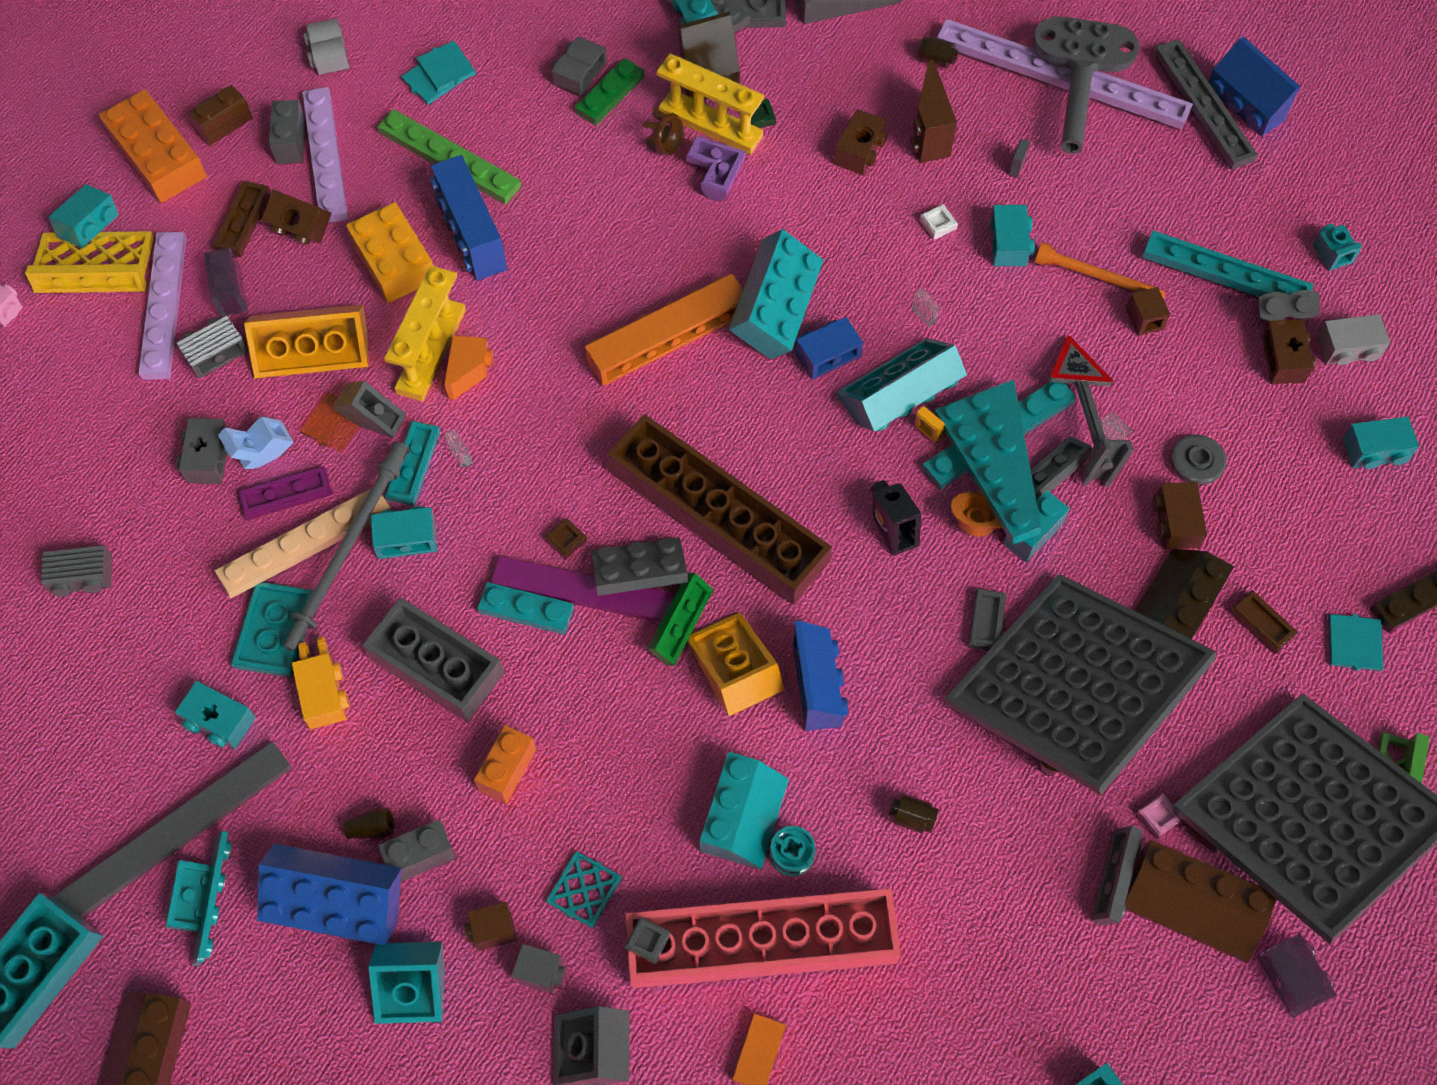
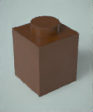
M1142 288L1131 293L1126 311L1137 335L1140 336L1164 330L1170 317V312L1159 288Z
M507 902L468 912L470 922L464 923L468 943L474 942L478 951L517 941L511 909Z

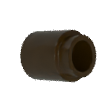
M934 36L929 38L923 37L918 49V57L922 58L923 62L928 63V61L934 60L936 66L946 69L950 64H955L958 56V49H955L954 42Z
M902 793L900 799L894 797L889 816L894 818V825L921 834L923 831L931 833L939 809L932 807L930 802Z

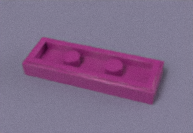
M325 466L238 491L246 520L333 495Z

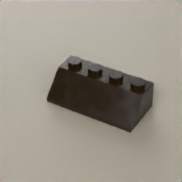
M1172 549L1135 611L1192 639L1235 566L1208 551Z

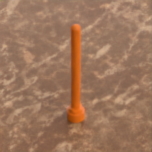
M1045 242L1041 243L1034 262L1042 266L1053 263L1134 292L1142 288H1155L1154 286L1056 253L1057 250L1052 248L1053 245ZM1159 289V290H1160V293H1161V295H1162V297L1164 298V297H1165V292H1164V290Z

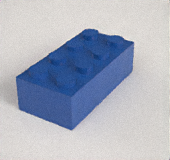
M459 155L431 165L433 177L429 178L435 193V202L438 209L443 210L445 214L443 215L448 231L452 230L454 234L452 236L458 252L461 251L463 254L462 260L467 272L472 271L476 280L479 281L508 270L500 234L463 156Z
M274 843L259 863L257 921L386 946L398 924L402 868Z

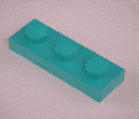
M487 582L477 609L479 614L566 635L574 611V604Z

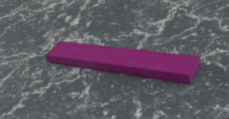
M499 556L491 581L494 584L575 605L661 623L674 598V593L653 588L598 596L595 576Z

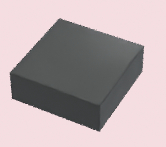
M1025 139L1019 141L1012 157L1009 176L1019 177L1026 161L1031 141Z
M640 917L625 945V950L656 964L671 932Z

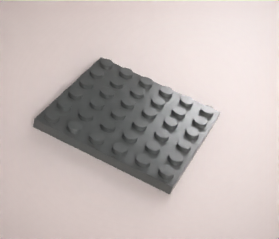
M1058 574L947 695L945 700L950 708L1101 795L1216 660V651Z
M1303 693L1173 806L1175 814L1330 945L1437 845V795Z

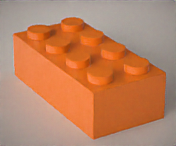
M146 89L98 114L108 135L160 203L207 178L197 154Z

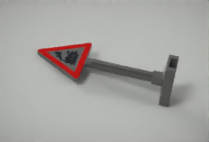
M1067 336L1048 380L1050 382L1072 383L1077 388L1094 444V454L1080 475L1082 485H1088L1092 479H1102L1103 485L1109 487L1134 449L1131 441L1105 438L1089 385L1111 386L1113 380L1071 336Z

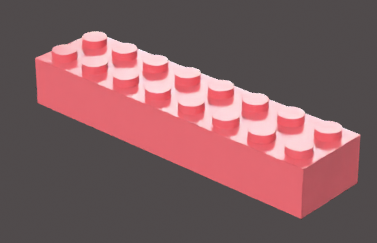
M892 889L626 913L627 941L640 917L671 932L656 964L628 951L632 989L897 964L901 956Z

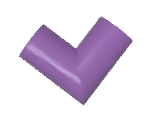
M696 135L686 155V161L708 169L701 183V190L705 196L714 201L725 200L746 157V151Z

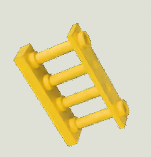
M670 53L656 72L657 76L670 81V92L658 107L659 111L667 115L675 113L681 118L684 126L731 147L746 151L747 154L751 155L763 137V129L751 125V117L763 101L764 94ZM681 86L693 91V98L682 94ZM704 97L717 102V109L704 104ZM727 107L740 112V119L727 114Z
M432 265L429 266L384 358L385 362L402 366L404 369L395 386V391L399 395L424 401L452 338L466 312L465 304L449 300L448 294L457 278L456 272Z

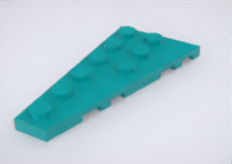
M1014 380L935 409V416L945 423V434L1011 543L1014 545L1041 534V524Z

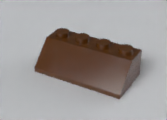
M1151 840L1141 852L1134 872L1133 882L1128 889L1125 904L1126 911L1248 963L1269 925L1277 899L1261 886Z
M152 993L125 994L99 1085H170L191 1004L181 998Z

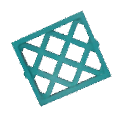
M576 851L546 903L567 914L569 918H574L593 929L622 880V876L606 868L600 862H595ZM584 860L592 864L593 869L582 871L579 861ZM576 863L578 873L568 875ZM604 871L610 874L613 879L601 882L599 872ZM595 873L597 884L586 887L583 876ZM579 877L582 888L570 891L568 880ZM564 882L566 893L556 895ZM613 884L605 897L603 887ZM599 888L601 899L590 902L587 891ZM583 893L585 904L574 907L571 896ZM567 897L570 908L565 909L556 904V900ZM601 904L593 917L591 907ZM587 908L590 919L585 920L577 916L575 911Z

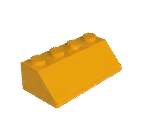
M363 304L253 315L244 323L254 379L369 366L368 333Z

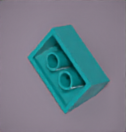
M728 751L700 838V852L762 870L789 779L759 760Z

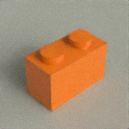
M504 725L474 779L478 791L507 805L537 750L533 738Z

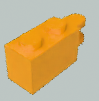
M324 636L317 638V647L320 655L310 658V649L306 642L298 643L301 660L292 663L303 719L310 730L347 720L345 709L350 707L346 690L340 689L339 680L344 679L340 663H334Z

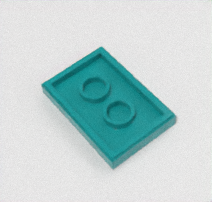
M263 582L256 585L232 658V668L293 678L292 663L298 661L299 648L297 645L294 652L285 649L283 644L296 623L290 616L294 612L302 613L314 590ZM306 631L304 632V634H303L301 640L299 641V643H302V642H303L304 637H305V634H306Z

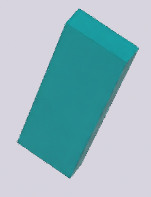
M411 421L404 441V445L409 448L410 453L406 456L399 469L400 475L398 479L389 483L385 495L387 501L410 506L416 505L441 432L439 426Z

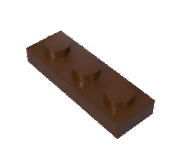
M243 180L213 244L216 252L242 257L270 197L271 191L269 186Z

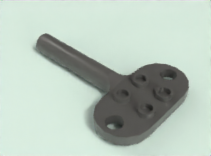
M1051 17L1045 19L1037 26L1033 44L1034 49L1043 59L1055 64L1066 65L1072 70L1061 149L1068 154H1077L1083 149L1093 72L1100 70L1119 72L1128 69L1134 64L1138 55L1139 41L1129 29L1116 24L1070 17ZM1042 36H1049V37H1051L1053 40H1044V39L1041 38V37H1042ZM1119 48H1128L1131 52H1123Z

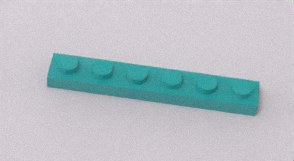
M1152 231L1142 257L1257 297L1271 292H1281L1289 295L1301 290H1312L1314 286L1312 283L1156 231Z
M1049 382L1018 402L1024 435L1075 403L1077 397L1065 383ZM953 445L922 465L924 473L939 490L968 472Z

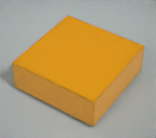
M925 406L916 413L915 427L932 442L937 443L943 437L945 423Z

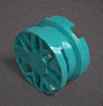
M787 826L777 831L770 845V859L778 872L790 877L800 876L813 865L816 849L814 839L808 831L798 826Z

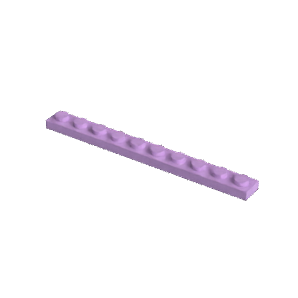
M946 19L937 38L954 42L955 49H958L960 53L1069 90L1071 68L1066 65L1046 61L1033 48ZM1094 71L1092 75L1089 98L1183 129L1193 103L1100 71Z

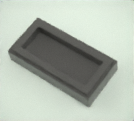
M976 588L968 648L989 651L1001 638L1007 593Z

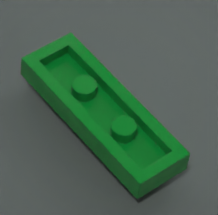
M623 58L575 106V113L597 126L645 77V70L628 59Z
M687 573L688 582L681 583L647 648L666 666H675L713 592V589L696 573Z

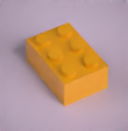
M396 202L346 224L352 245L387 303L419 288L429 266H433V263Z

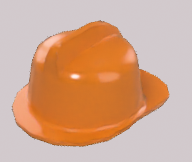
M965 492L953 498L950 505L951 512L958 520V527L968 535L984 537L991 534L995 529L1002 528L982 493Z

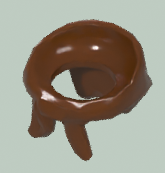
M654 108L653 116L659 122L650 121L643 124V128L655 129V133L647 139V143L656 154L672 155L680 148L685 134L683 122L675 113L667 115Z

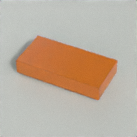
M754 1013L732 1079L733 1082L741 1085L768 1084L786 1024Z

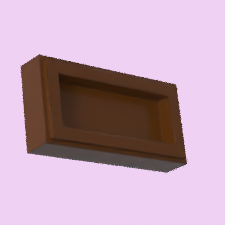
M1253 590L1229 611L1273 654L1280 651L1298 633Z

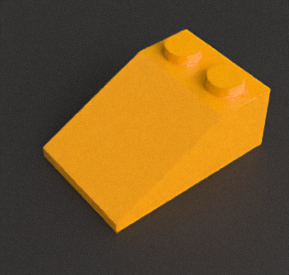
M741 612L690 635L687 642L716 698L728 716L785 690L778 663Z

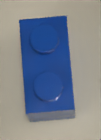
M844 317L838 321L832 320L814 332L809 331L801 335L796 341V356L813 380L860 358L863 341L848 318Z

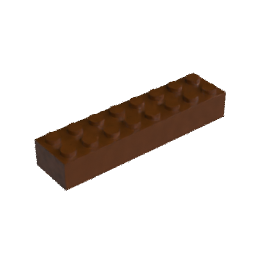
M646 414L607 453L610 472L793 605L830 562L831 545Z

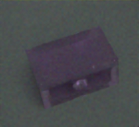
M232 247L204 253L211 299L220 317L248 311L241 268Z
M1301 934L1291 937L1257 956L1292 1018L1337 996L1334 991L1335 985L1332 978L1326 971H1322L1315 959L1316 952L1309 941L1304 940Z

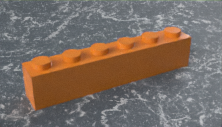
M733 274L724 278H717L710 285L700 290H693L687 296L677 301H671L653 313L644 314L637 321L627 326H620L614 332L602 338L592 340L588 345L584 346L587 363L602 386H605L731 323L744 289Z

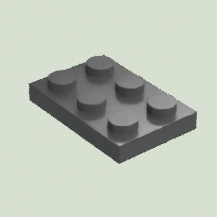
M680 537L663 538L658 541L644 543L635 542L630 545L591 550L598 596L688 582Z

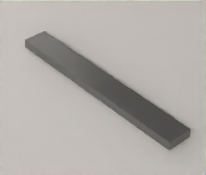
M271 742L53 897L57 898L81 918L85 917L292 769L291 765L275 743Z

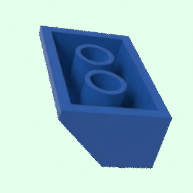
M1244 36L1239 38L1215 66L1208 81L1218 97L1230 110L1241 117L1250 128L1254 129L1261 136H1264L1285 121L1300 89V85Z
M794 621L792 646L805 731L842 727L844 716H848V703L846 697H841L839 688L844 686L842 668H836L835 658H839L837 639L832 640L831 631L828 628L803 621Z

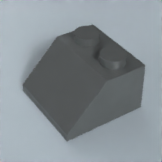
M597 1006L555 1015L553 1085H608L629 1081V1010Z

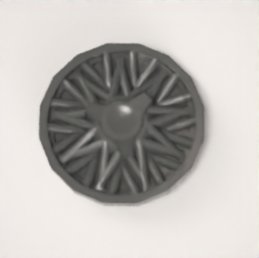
M1197 434L1186 436L1179 440L1172 450L1171 463L1173 469L1180 478L1187 482H1197L1198 485L1211 484L1218 480L1226 469L1227 458L1224 449L1217 441L1208 436Z

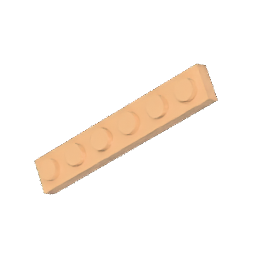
M371 489L216 569L215 573L229 597L233 598L343 540ZM382 495L371 515L379 514L384 510H391ZM371 515L369 516L363 528L372 524Z

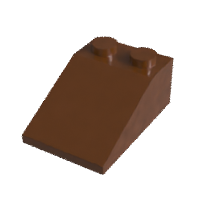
M934 60L928 61L917 118L913 120L914 137L910 139L912 152L917 153L920 163L951 157L957 127L955 115Z

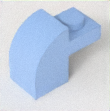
M262 416L247 431L224 428L218 435L224 445L225 452L231 458L239 459L245 469L259 468L279 458L294 442L281 420Z

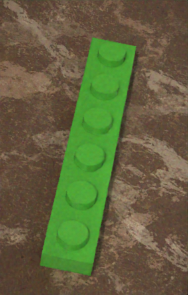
M394 109L377 126L379 134L432 164L462 155L478 190L505 205L521 188V181L518 178Z

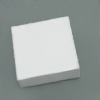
M944 204L920 215L919 221L933 240L957 229L958 223Z

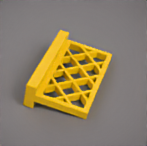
M152 231L100 232L89 242L90 244L78 250L74 247L76 245L58 238L55 233H43L34 264L27 266L25 274L34 293L145 292L147 282L144 276L154 236ZM136 241H144L142 245L134 250L129 246ZM50 242L63 243L53 250L48 248ZM108 242H117V244L107 250L102 247ZM69 249L73 252L72 255L64 260L58 257ZM96 249L101 252L91 260L86 257V255ZM125 249L128 253L118 260L113 256ZM80 259L84 262L82 265H72ZM107 259L112 262L108 265H99ZM134 259L139 261L138 264H127ZM51 260H54L57 263L55 265H45Z

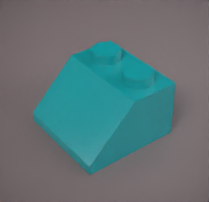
M442 942L387 943L386 946L375 944L369 963L375 1024L442 1022L445 980Z

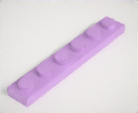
M329 87L302 91L318 207L332 213L329 223L348 220Z
M184 232L156 233L139 367V376L142 380L171 379L187 241Z

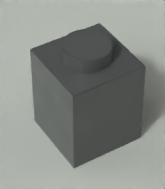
M522 944L512 978L515 983L553 994L555 986L560 987L563 983L566 967L562 966L563 959L561 955Z

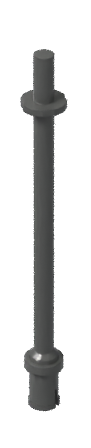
M394 441L384 461L379 462L376 467L379 475L302 613L294 612L290 616L296 623L283 644L285 649L294 652L306 629H316L317 624L312 620L387 484L389 481L397 480L400 475L399 469L406 456L410 453L409 448L403 443Z

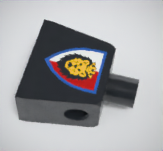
M885 480L876 482L871 487L873 493V517L892 556L920 546L921 512L902 484L897 483L889 486Z

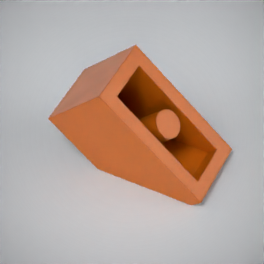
M453 336L445 379V388L449 399L455 400L487 377L488 366H493L494 351L489 349L487 338Z

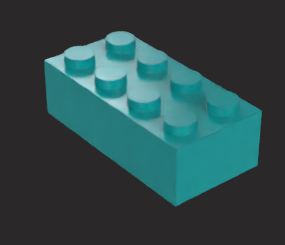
M784 229L762 239L729 330L770 359L792 351L824 259Z
M40 892L0 941V1048H16L104 937L102 933L57 898Z

